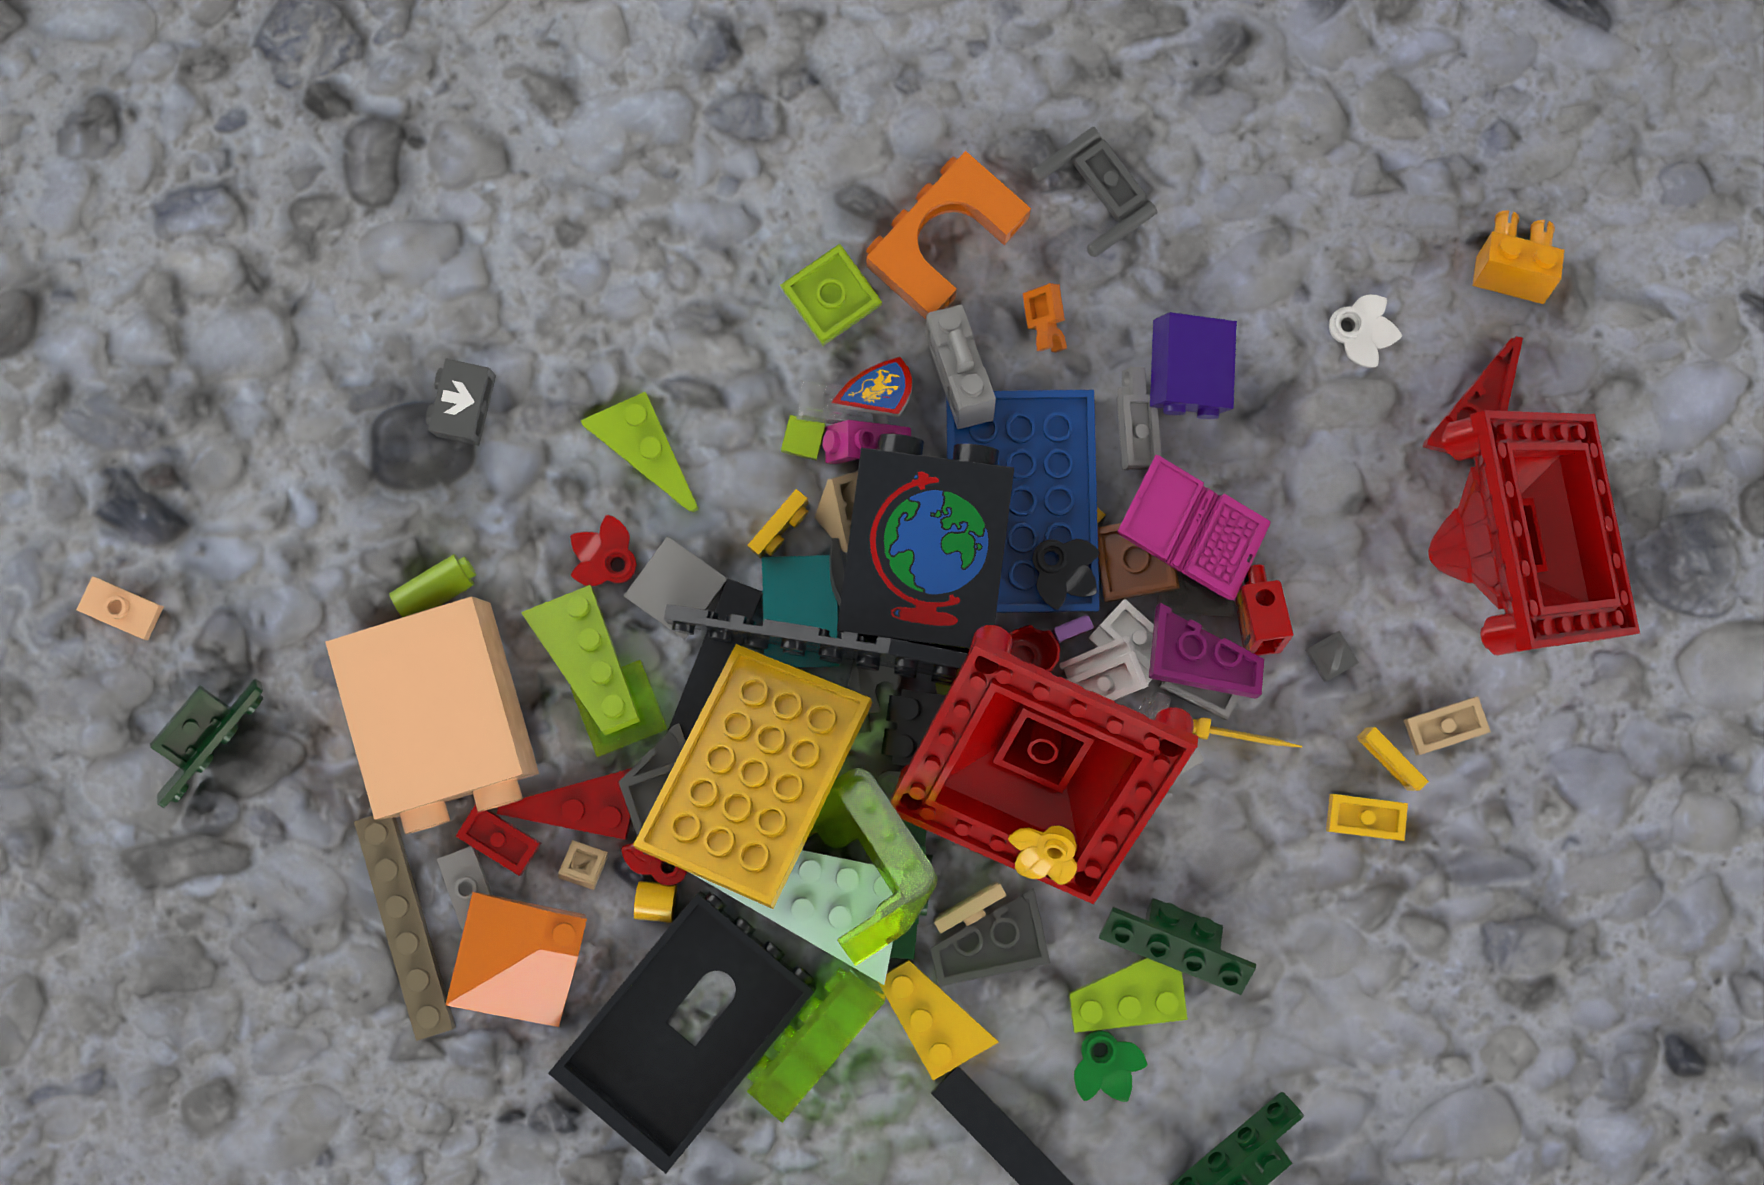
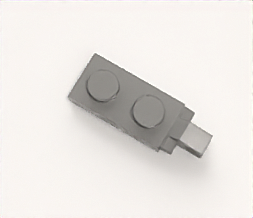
M1130 367L1122 371V387L1118 388L1117 397L1122 470H1148L1155 455L1161 456L1158 408L1150 407V387H1146L1145 367Z

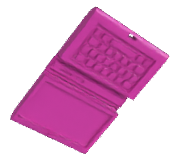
M1156 454L1117 533L1220 596L1229 600H1235L1271 522L1225 493L1221 496L1216 494L1214 491L1203 486L1204 482Z

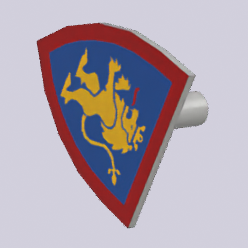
M897 357L863 370L844 385L831 402V405L872 413L874 423L889 424L887 415L899 417L912 395L913 380L909 367L901 357Z

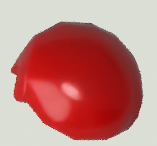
M1026 625L1009 632L1013 643L1010 651L1011 655L1049 672L1059 662L1060 645L1050 630L1042 631L1034 628L1032 625Z

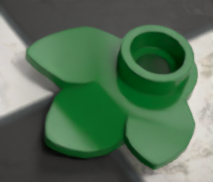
M1093 1031L1084 1038L1081 1045L1083 1059L1074 1070L1075 1087L1083 1101L1090 1100L1101 1089L1111 1098L1127 1102L1133 1087L1131 1072L1147 1067L1146 1058L1141 1049L1132 1042L1117 1041L1107 1031ZM1097 1043L1106 1044L1107 1050L1102 1056H1096L1093 1053V1047Z

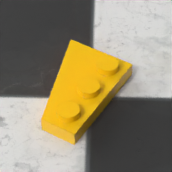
M907 960L888 971L884 985L878 982L932 1080L937 1079L999 1043L989 1031L982 1027L912 961Z

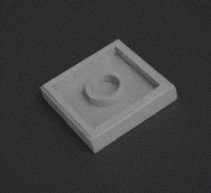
M667 536L624 597L672 630V625L664 620L667 604L707 610L726 584L727 578ZM673 631L684 640L688 637V634Z

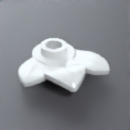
M1371 294L1362 296L1352 307H1342L1336 310L1329 320V331L1332 337L1338 342L1344 343L1348 358L1360 366L1367 368L1377 367L1379 363L1378 350L1391 346L1402 337L1399 329L1382 316L1387 305V298ZM1344 320L1349 321L1352 324V331H1344L1341 327V322Z

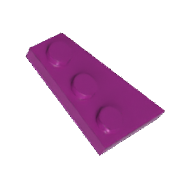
M1162 603L1156 606L1149 678L1254 699L1262 695L1265 659L1226 638H1218L1202 629L1203 625L1192 619L1185 620L1171 612L1172 608Z

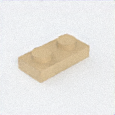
M1478 696L1404 719L1415 755H1422L1491 732Z

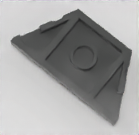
M680 724L674 725L619 781L637 836L686 742Z

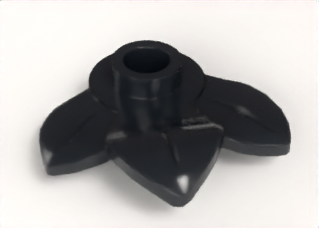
M1050 539L1041 542L1035 548L1032 559L1035 569L1039 572L1036 584L1037 590L1044 602L1051 608L1058 610L1064 603L1066 594L1076 597H1088L1096 594V580L1091 569L1088 567L1100 554L1094 545L1082 539H1074L1064 544L1058 540ZM1053 552L1057 555L1058 562L1056 565L1051 566L1045 562L1044 556L1046 553Z

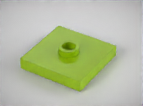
M840 243L780 284L784 294L822 346L882 306L881 299Z

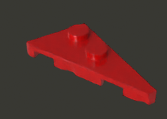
M1515 336L1508 340L1423 443V448L1446 453L1442 444V435L1445 433V428L1449 423L1469 418L1470 414L1484 410L1508 411L1523 342L1522 337Z
M632 768L525 797L519 801L498 807L496 814L627 840L631 817L619 781Z

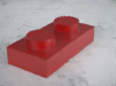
M476 804L456 834L457 838L518 876L524 873L542 844L490 810L478 812Z

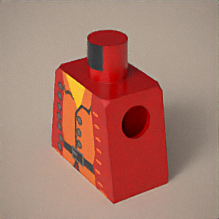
M1251 565L1244 579L1245 585L1241 587L1235 598L1242 646L1258 656L1281 653L1294 636L1282 584L1279 580L1267 581L1264 565Z

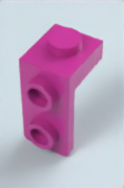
M846 420L826 426L823 437L825 463L841 464L860 459L861 448L877 450L879 435L901 434L911 436V428L855 420Z

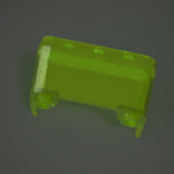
M861 768L849 770L835 780L808 836L809 838L818 832L823 842L833 848L844 847L858 839L893 893L892 896L878 905L872 917L837 939L855 966L904 935L915 922L937 885V874L928 858L873 775Z

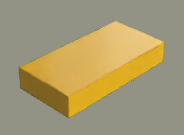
M1367 727L1357 736V740L1407 791H1420L1429 782L1376 727Z

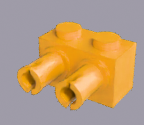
M1509 210L1500 211L1495 215L1494 231L1491 232L1476 257L1472 286L1544 304L1562 278L1564 249L1552 246L1555 226L1551 221H1548L1546 232H1544L1545 220H1537L1530 226V240L1518 238L1516 234L1519 215L1513 212L1511 214V222L1508 223Z

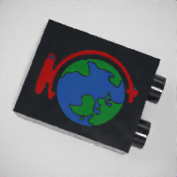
M901 434L879 435L877 450L861 448L837 633H844V631L858 633L872 642H875L878 637H884L969 654L974 633L985 625H995L1014 467L998 466L999 450L989 446L954 445L953 459L922 456L924 441L920 438Z

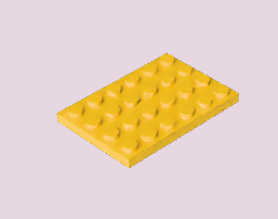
M736 644L633 846L637 850L774 909L873 703L871 698Z

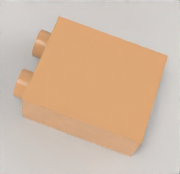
M471 596L325 641L374 820L400 817L405 834H410L450 822L445 803L473 794L478 812L523 799L518 780L537 775L539 770L490 602Z

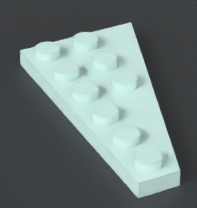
M802 850L774 909L694 875L879 983L885 984L907 871Z

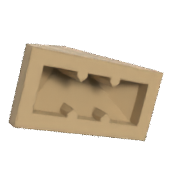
M858 471L827 480L814 517L831 538H839V545L843 552L848 551Z

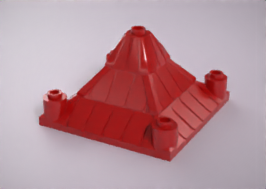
M1484 410L1470 414L1469 418L1449 423L1445 428V433L1442 435L1444 450L1458 461L1474 457L1475 466L1470 468L1458 508L1451 512L1432 537L1428 555L1431 563L1438 571L1466 583H1473L1499 610L1504 609L1505 614L1490 616L1484 622L1480 632L1484 647L1489 649L1493 655L1499 656L1533 649L1582 642L1590 643L1640 634L1596 415Z
M985 625L974 633L969 654L910 764L901 770L896 788L885 812L1015 869L1016 859L1021 852L1008 840V837L1013 832L1022 828H1032L1045 832L1051 826L1065 827L1073 833L1077 845L1076 853L1073 857L1077 864L1074 877L1063 885L1057 884L1048 875L1037 880L1094 905L1198 747L1199 737L1193 734V718L1183 709L1170 707L1161 710L1155 716V719H1150L1142 713L1124 705H1119L1111 699L1093 691H1088L1080 685L1062 677H1057L1049 671L1031 663H1026L1020 658L1011 655L1010 651L1013 643L1009 633L999 626Z

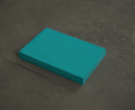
M830 555L762 557L763 621L767 619L819 627L829 630V635L832 638H836L838 602L831 586ZM768 644V649H764L765 656L795 668L839 667V664L820 660L818 653L806 651L805 656L801 657L783 653V649L778 645Z

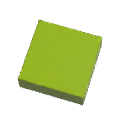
M790 415L781 452L817 461L826 423Z

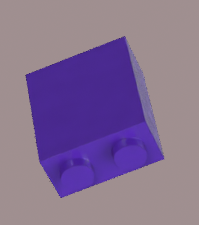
M1168 312L1154 319L1150 407L1162 408L1163 413L1166 415H1184L1186 411L1196 412L1197 418L1218 419L1220 413L1234 409L1237 321Z

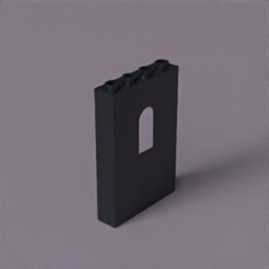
M700 891L693 897L548 1073L665 1174L816 990L811 984L814 978L799 965H796L794 969L782 960L785 953L769 940L765 944L752 935L756 929L741 916L734 920L724 911L727 906L726 903L711 891L707 895ZM712 971L725 972L735 983L736 992L734 999L696 1046H694L666 1021L704 975Z

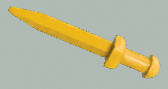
M1201 717L1193 719V734L1198 736V739L1207 740L1209 733L1269 745L1302 748L1300 745L1272 737L1211 726V718Z

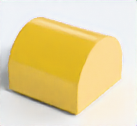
M639 881L635 894L634 919L673 923L677 885L668 886L657 882Z

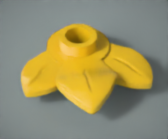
M1051 826L1045 832L1032 828H1022L1013 832L1008 837L1010 843L1021 850L1015 862V869L1021 876L1029 879H1040L1048 875L1059 885L1068 883L1074 877L1077 864L1073 857L1076 853L1077 845L1073 833L1067 828Z

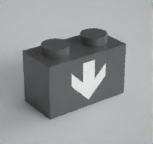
M445 358L443 368H439L435 376L434 386L438 390L435 403L429 405L426 413V424L429 425L428 430L436 437L479 446L496 375L489 367Z

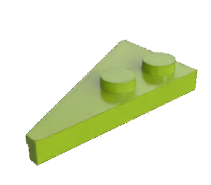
M646 392L580 420L585 429L625 459L689 512L692 511V513L699 510Z

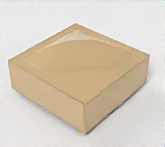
M572 840L559 870L558 878L594 890L607 860L608 852Z

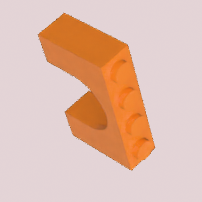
M967 151L958 159L955 156L950 158L940 171L942 176L934 185L930 182L927 183L917 194L915 200L918 202L908 212L906 209H903L892 221L891 226L893 229L884 238L881 235L878 236L866 250V253L869 254L866 257L867 268L924 319H926V315L929 312L947 308L956 298L957 288L936 271L920 252L918 237L923 227L931 219L950 212L968 215L1005 245L1027 222L1030 216L1031 208Z

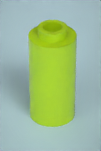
M453 554L390 592L389 595L403 618L443 605L474 586L472 578L477 574L465 556L459 559L456 554Z

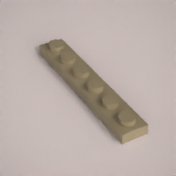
M373 816L354 821L415 1039L418 1041L456 1028L450 1006L445 1005L447 994L396 818L374 820Z

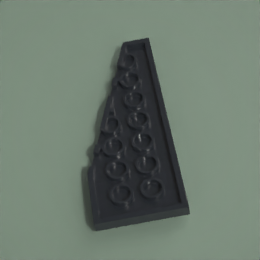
M667 604L664 620L672 625V631L694 635V631L697 629L709 632V638L724 642H731V637L746 639L745 645L754 648L768 649V644L781 646L782 652L790 655L804 657L806 651L818 653L820 660L830 663L842 664L843 658L855 660L857 663L856 667L879 671L880 666L894 668L895 675L906 678H916V674L921 673L931 675V682L948 686L952 685L968 656L967 653L884 637H878L875 640V644L867 643L868 638L860 636L858 633L845 631L844 633L838 632L837 637L832 638L829 635L830 631L826 629L764 619L763 626H758L756 621L748 619L746 616L731 614L726 615V619L718 618L719 614L715 612Z

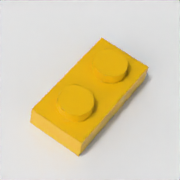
M795 489L749 542L748 548L760 559L766 553L772 556L783 544L785 539L781 535L790 525L796 528L809 513L806 509V506L809 504L808 498Z
M1330 794L1326 831L1405 841L1408 803Z

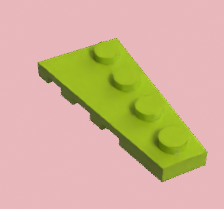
M591 585L521 612L604 735L640 722L597 597Z

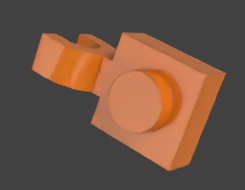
M1049 283L1022 293L1027 328L1037 330V351L1051 348V352L1057 353L1066 350L1065 336L1057 328V323L1065 320L1060 284Z

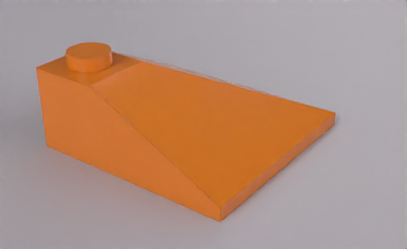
M473 891L445 1005L559 1027L587 918L585 914Z

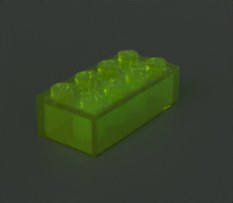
M850 965L846 970L840 966L825 983L824 988L827 990L825 995L821 999L814 996L807 1003L798 1017L802 1022L796 1029L789 1025L775 1041L776 1044L773 1048L776 1052L773 1056L769 1058L764 1054L751 1069L747 1077L751 1081L747 1093L781 1123L784 1122L885 1003L884 992L859 970Z

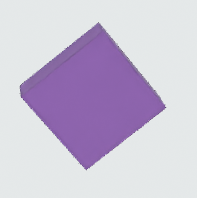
M1084 615L1055 627L1052 633L1058 643H1062L1091 631L1094 626L1090 617Z

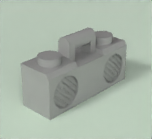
M963 305L929 312L926 315L925 337L957 429L992 421L994 419L996 397L986 369L983 367Z

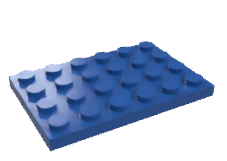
M1094 390L993 391L996 397L994 419L962 429H957L946 397L947 459H953L954 445L978 444L999 450L998 466L1014 467L996 613L1098 612V557L1088 565L1096 580V594L1088 597H1076L1066 594L1065 601L1058 610L1047 605L1039 595L1036 586L1039 572L1035 569L1032 559L1035 548L1041 542L1050 539L1058 540L1063 544L1074 539H1082L1098 549ZM1048 552L1045 554L1044 560L1048 565L1052 566L1057 564L1058 557L1055 553Z

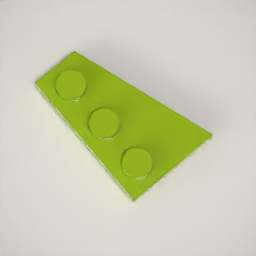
M1146 957L1069 992L1074 1033L1188 1020L1182 972Z

